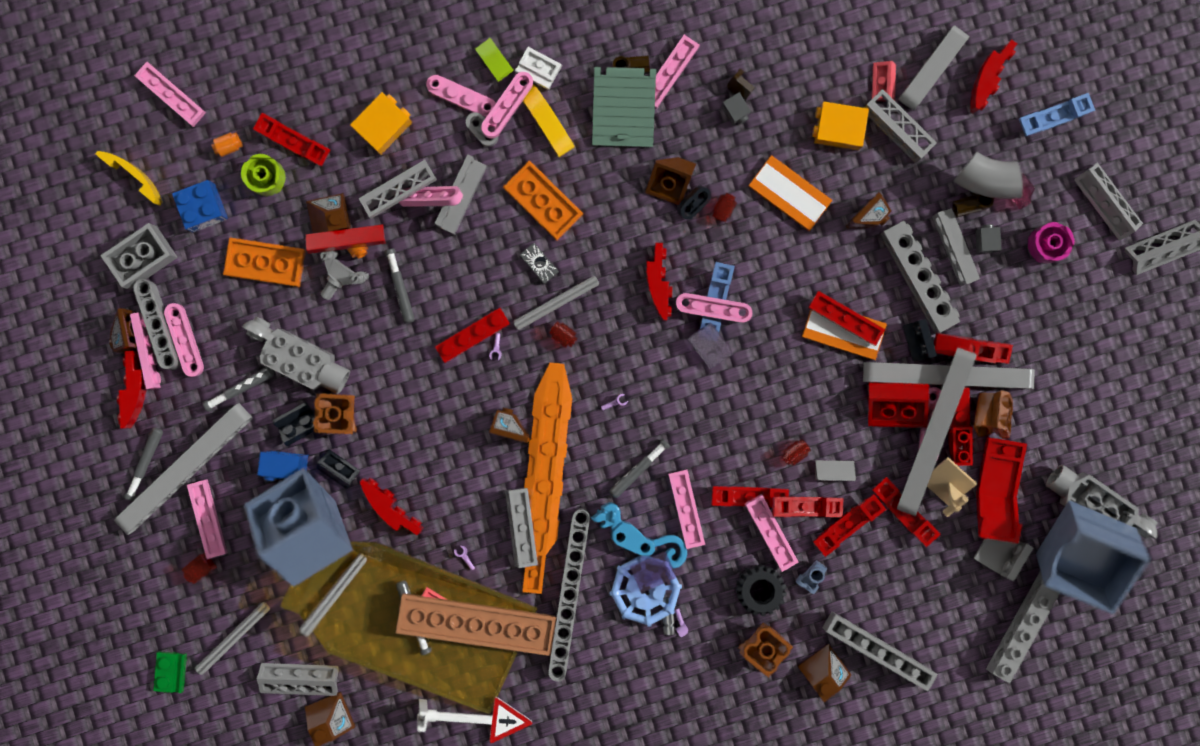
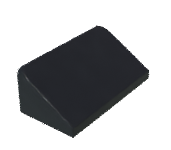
M330 449L319 460L316 467L346 489L350 487L360 472L358 468Z

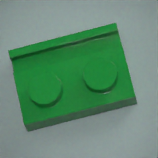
M157 652L153 691L184 692L187 653Z

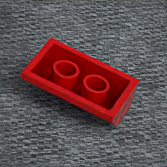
M869 382L868 426L927 428L929 384Z

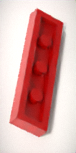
M817 291L808 307L810 310L873 346L877 345L885 331L881 326L820 291Z
M498 308L435 346L444 363H447L510 325V322L502 309Z

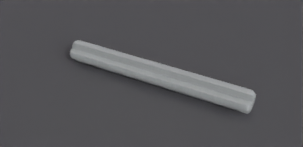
M595 276L590 277L514 320L515 327L518 330L524 328L598 286L599 281Z
M359 553L301 626L299 629L301 634L306 637L309 636L367 561L363 554Z
M265 602L261 603L195 667L196 672L203 675L270 610V607Z

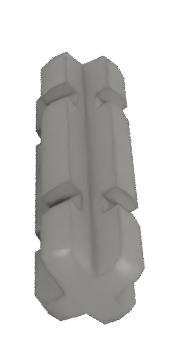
M664 597L663 602L668 604L670 597ZM670 614L663 618L665 635H673L675 633L673 626L674 615Z

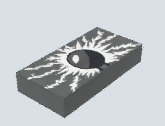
M535 243L520 254L544 284L559 273Z

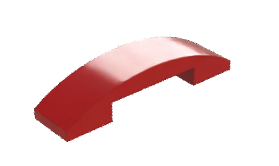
M261 113L253 128L256 132L321 167L331 151L329 148L303 136L264 113Z
M887 477L872 489L891 513L925 547H928L941 535L918 511L916 516L897 510L902 494Z
M712 486V506H745V503L759 495H763L769 508H773V497L789 496V489Z
M873 494L845 513L843 517L836 520L813 542L826 557L838 548L840 543L887 509Z
M773 497L772 516L843 517V498Z

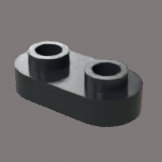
M704 186L695 187L679 203L677 208L678 214L687 220L694 218L709 203L711 199L710 190Z

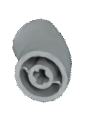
M976 152L953 181L966 190L986 197L997 199L1022 197V176L1017 161L993 160Z

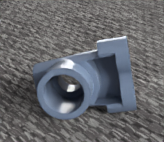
M816 560L803 575L800 574L795 582L810 593L815 594L819 588L818 584L825 578L827 567Z

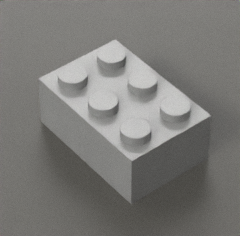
M150 223L101 255L121 287L130 290L134 287L136 281L139 279L146 280L178 258L158 227Z

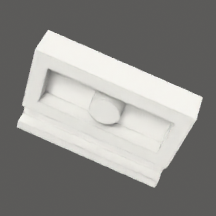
M527 47L518 67L515 69V73L527 72L532 76L534 83L549 90L562 64Z

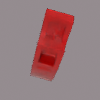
M1012 39L1003 47L1000 53L993 50L982 64L972 90L971 113L974 114L978 110L982 111L988 104L986 99L989 95L993 96L1000 86L997 84L1001 78L998 75L1005 67L1002 64L1005 60L1009 61L1016 52L1013 49L1018 43Z
M655 243L654 262L647 261L646 263L647 284L658 315L662 321H667L668 317H671L672 306L668 305V298H672V287L669 286V282L662 281V279H665L666 267H662V259L666 260L667 249L663 248V243Z
M936 333L934 341L936 353L955 356L957 348L977 354L975 360L990 363L1009 364L1013 345L1008 343Z
M125 351V356H123V365L126 370V375H124L126 390H119L117 395V404L120 409L118 414L120 429L132 428L141 412L147 389L143 372L140 370L138 351Z
M964 387L948 429L950 456L957 466L973 465L969 387Z
M364 478L360 481L367 500L376 513L396 531L404 526L415 535L421 533L424 527L421 526L422 522L413 516L412 518L405 515L406 511L399 506H393L397 500L393 497L394 493L386 488L382 490L378 487L379 483L372 478Z

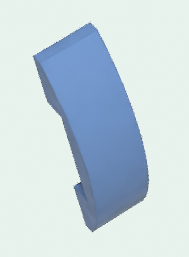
M1086 93L1062 104L1021 117L1019 122L1026 137L1094 112L1095 108L1089 93Z
M715 262L707 297L726 300L735 266ZM702 316L698 337L717 341L721 319Z

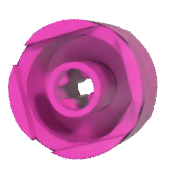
M1051 222L1035 229L1028 237V249L1037 262L1053 263L1069 256L1074 246V236L1067 226Z

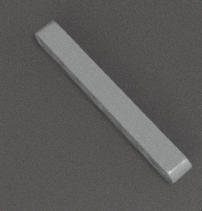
M957 348L897 510L916 516L977 354Z
M864 362L863 382L944 385L951 366ZM972 367L965 386L1034 389L1035 369Z
M240 403L232 407L115 518V523L127 535L134 532L240 432L253 417Z
M583 508L577 509L572 517L549 666V676L554 681L563 680L567 670L590 521L589 512ZM584 513L587 519L585 522L580 523L576 520V515ZM581 532L584 538L582 541L577 542L573 539V534ZM578 551L581 558L574 561L570 558V553ZM568 571H576L578 577L574 580L569 579L567 576ZM568 589L573 590L575 596L571 599L566 598L564 592ZM569 609L572 615L565 618L562 616L561 611ZM566 628L569 634L562 637L559 635L558 630ZM558 647L565 649L566 653L563 656L556 654L555 650ZM558 666L562 668L563 672L560 675H556L552 669Z

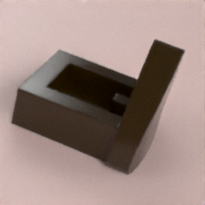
M740 68L728 82L727 88L735 94L740 92L746 101L755 87L742 77L745 71Z

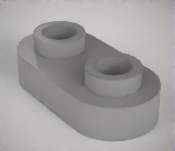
M474 112L469 114L466 118V125L470 132L482 145L486 147L494 146L498 141V137L488 141L482 133V123L485 118L480 113ZM479 121L480 123L478 126L475 127L473 126V122ZM493 127L488 128L489 132H493L495 130Z

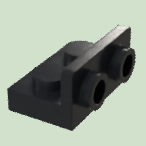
M926 319L902 326L913 362L937 356Z
M305 402L273 420L286 446L314 432L315 411Z

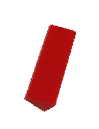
M383 224L306 234V251L308 254L386 244Z

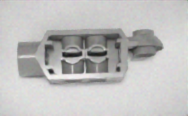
M256 316L254 320H250L242 325L247 330V335L259 341L267 340L260 355L261 364L311 389H318L322 386L339 394L349 378L350 370L336 364L335 355L284 329L273 330L269 328L271 325L269 322Z
M1059 465L1047 479L1046 486L1061 496L1060 504L1064 507L1070 500L1135 527L1139 535L1145 539L1149 536L1154 539L1157 538L1156 525L1158 522L1144 513L1138 515L1139 508L1091 475L1083 472L1077 475L1066 466Z

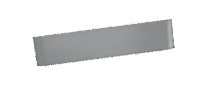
M954 25L898 100L914 111L967 41L969 35Z
M139 279L135 282L133 288L157 362L163 369H177L181 364L165 319V309L158 288L154 282ZM147 284L148 291L144 293L143 286ZM151 302L154 303V309L152 311L149 310V304ZM157 320H159L161 324L159 329L155 328V322ZM163 338H165L167 342L165 347L161 346V340ZM169 356H171L173 360L170 366L167 364V358Z

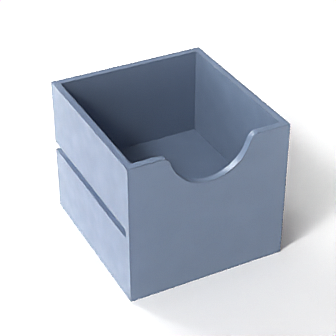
M304 468L245 504L259 556L275 571H278L293 587L353 550L336 501Z
M1070 500L1036 553L1046 587L1111 614L1115 613L1150 560L1135 527Z

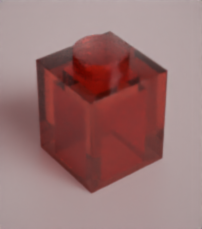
M203 553L181 570L184 572L185 579L194 585L213 572L217 566L210 558L207 559L205 553Z

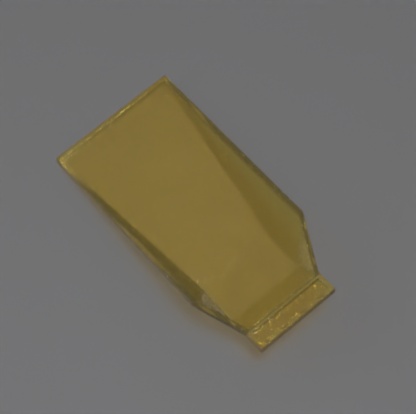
M350 541L353 549L351 552L296 586L289 585L280 607L298 613L306 621L359 553L363 554L367 558L366 563L312 631L327 652L489 715L494 706V698L498 697L518 651L425 638L427 646L431 647L432 651L426 655H421V648L416 636L396 633L401 605L396 583L405 580L412 595L422 596L428 587L447 600L533 613L537 611L536 606L378 542Z

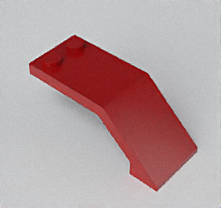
M987 437L976 491L979 537L1019 544L1022 524L1019 523L1017 494L1027 448L1026 443Z

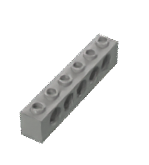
M902 221L882 232L880 236L934 333H941L960 322L959 313L955 307L952 308L948 293L942 290L938 275L932 272L930 268L931 262L922 254L921 244L919 241H915L912 236V228L908 223L906 224L905 221ZM899 239L906 241V248H902L899 245ZM909 255L915 257V265L909 263ZM918 272H922L925 275L923 282L918 279ZM929 288L934 291L933 298H929L927 295ZM938 305L943 307L944 312L942 315H939L936 311Z
M1041 571L986 670L1008 683L1012 681L1060 592L1044 585Z
M833 611L822 627L829 634L926 691H929L938 675L930 668Z

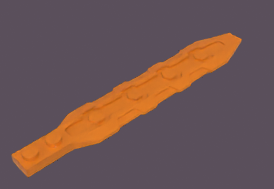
M549 363L534 394L532 436L529 441V463L524 488H528L538 565L525 567L522 592L542 594L546 554L558 538V513L560 496H562L564 458H566L568 420H570L572 395L565 366L560 363Z

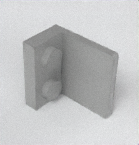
M985 538L974 559L1001 576L1014 581L1033 547L1020 541L1017 544Z

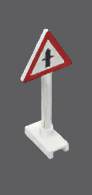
M498 697L494 698L492 715L437 712V710L428 709L426 699H419L417 731H426L427 722L436 721L491 724L489 741L494 743L532 725V720Z

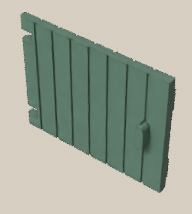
M594 67L592 145L653 147L656 69H650V76H644V68L606 67V75L600 74L601 67Z

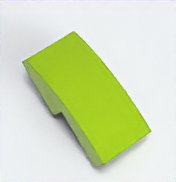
M491 38L475 49L498 82L514 71Z

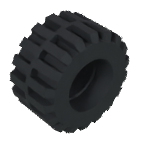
M761 564L760 566L752 565V568L744 569L745 572H741L739 575L740 578L736 581L737 588H735L741 605L753 615L760 614L761 616H766L768 613L769 615L773 614L774 610L778 611L780 604H784V597H786V585L783 582V578L771 567ZM765 579L771 584L770 595L761 601L754 600L750 595L751 585L757 580Z

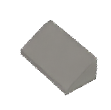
M815 460V480L856 481L854 461Z

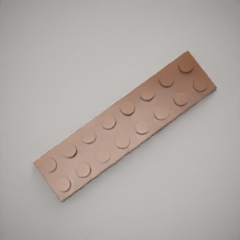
M403 593L396 633L551 656L557 616Z

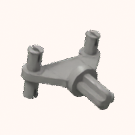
M336 250L320 254V258L325 261L328 272V282L322 290L321 296L327 300L332 298L338 287L341 288L343 285L361 284L369 278L367 272L359 271L355 273L335 259L338 256V251Z

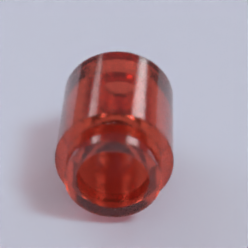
M725 193V195L720 194L712 210L714 212L712 217L726 223L737 205L736 197L729 193Z
M557 321L549 331V334L552 335L551 338L565 348L568 346L572 347L578 339L575 337L577 333L563 322Z
M803 439L796 440L782 451L784 455L781 457L787 465L795 466L808 456L811 449Z

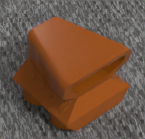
M1010 392L979 393L974 421V429L978 437L989 436L994 432L1002 439L1010 438L1013 414V400Z
M316 394L314 402V432L356 434L357 428L354 419L355 395Z
M763 622L752 637L740 644L737 649L746 660L763 674L770 677L777 670L783 659L789 655L793 646L771 626Z

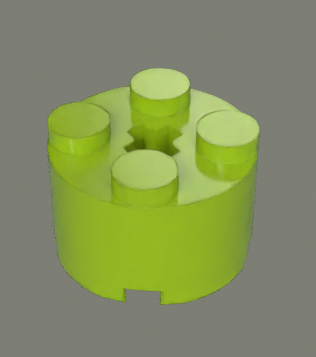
M256 154L243 164L241 178L244 184L258 195L272 196L281 192L285 183V171L282 165L272 157L265 154Z

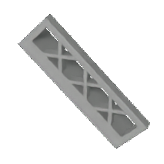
M883 89L864 107L869 109L868 117L915 163L937 143ZM882 96L887 101V108H880L875 101ZM891 112H898L900 114V121H893L891 119ZM904 125H911L914 128V135H908L904 131ZM918 139H925L930 145L923 150L918 145Z
M467 154L453 186H457L460 189L463 197L460 203L455 206L442 207L435 222L437 227L455 235L487 165L474 160L473 156Z
M423 160L360 197L359 200L369 218L372 219L437 179L427 162ZM430 175L428 179L421 181V179ZM412 185L411 189H409V190H407V191H406V190H403V189L408 188L409 186ZM395 195V198H394V199H392V200H387V199H389V198H391L392 196ZM379 205L377 209L373 210L372 212L370 211V209Z
M1098 163L1074 179L1119 241L1136 232L1143 224Z
M952 208L933 215L932 218L960 287L979 280L980 277Z
M1193 220L1125 247V253L1133 260L1132 271L1138 275L1199 251L1200 224ZM1195 228L1198 232L1189 233L1186 230ZM1171 236L1180 237V239L1178 240H1171L1168 238ZM1153 243L1163 244L1160 247L1151 246ZM1143 250L1145 253L1136 255L1133 251Z
M528 488L505 490L515 567L536 566L538 562Z
M261 663L257 682L260 693L335 696L338 693L336 681L339 669L338 666ZM322 686H331L332 689L324 688Z

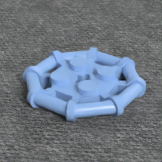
M640 555L621 566L618 565L610 595H612L624 620L626 618L651 627L655 622L675 613L674 609L682 584H679L668 562ZM640 564L641 570L633 575L628 572V570ZM646 564L659 567L658 572L646 570ZM663 572H665L671 585L665 586L660 576ZM623 576L629 578L626 590H620ZM645 584L646 587H651L649 595L640 592L642 585ZM672 590L668 604L663 602L665 591ZM620 595H627L631 603V605L628 608L626 607ZM661 605L664 608L651 616L650 610L654 607ZM634 607L646 610V616L633 613Z

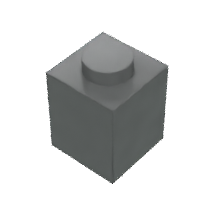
M740 92L722 103L721 107L733 126L737 123L742 125L749 120L748 117L751 114V110Z
M987 224L982 225V228L975 231L977 253H996L1002 250L1000 227Z

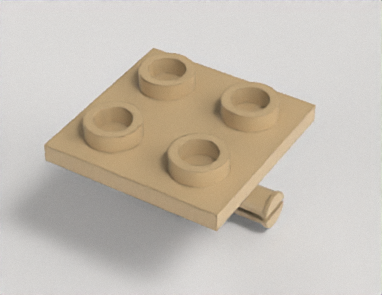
M947 457L933 469L927 487L948 505L947 508L943 509V513L949 517L953 512L961 510V506L968 502V498L964 494L976 486L977 483Z

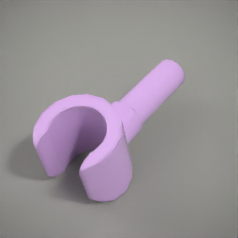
M499 333L495 334L494 349L490 352L489 355L491 360L493 357V352H497L499 354L498 360L502 356V353L499 350Z
M620 394L616 397V400L601 406L602 410L616 405H626L628 401L625 403L619 402V398L625 394Z
M461 546L463 549V554L461 555L454 549L455 555L462 557L470 570H473L475 567L467 556V548Z
M676 609L675 613L680 624L676 631L680 637H683L688 633V628L682 619L680 610Z

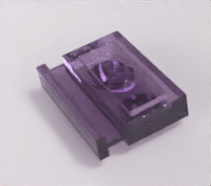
M711 322L688 337L689 342L709 369L724 361L728 356L733 355V351Z
M666 552L630 567L641 593L677 578Z

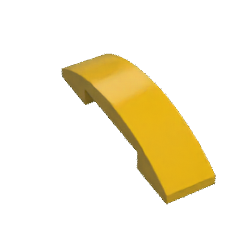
M533 84L523 103L538 123L558 157H561L575 148L545 98Z
M102 151L95 153L106 164L116 170L121 165L143 184L139 191L159 206L162 204L155 185L139 168L111 153Z

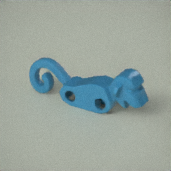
M608 502L601 505V510H597V513L591 517L594 522L603 521L600 523L601 528L611 527V539L616 545L636 554L650 556L655 552V547L667 543H675L680 548L679 557L676 560H672L671 557L676 551L674 548H669L664 554V561L668 562L671 568H678L687 558L686 545L681 538L675 535H665L657 539L644 537L630 522L621 520L620 509L615 503ZM618 533H623L621 539H616ZM647 543V548L641 550V545Z

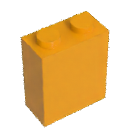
M383 92L350 124L380 155L412 123L409 118L411 114L404 107L398 108L395 105L397 101L390 94L386 96Z
M823 101L821 106L816 109L815 118L818 119V123L813 128L812 137H815L814 143L860 150L864 143L869 109Z

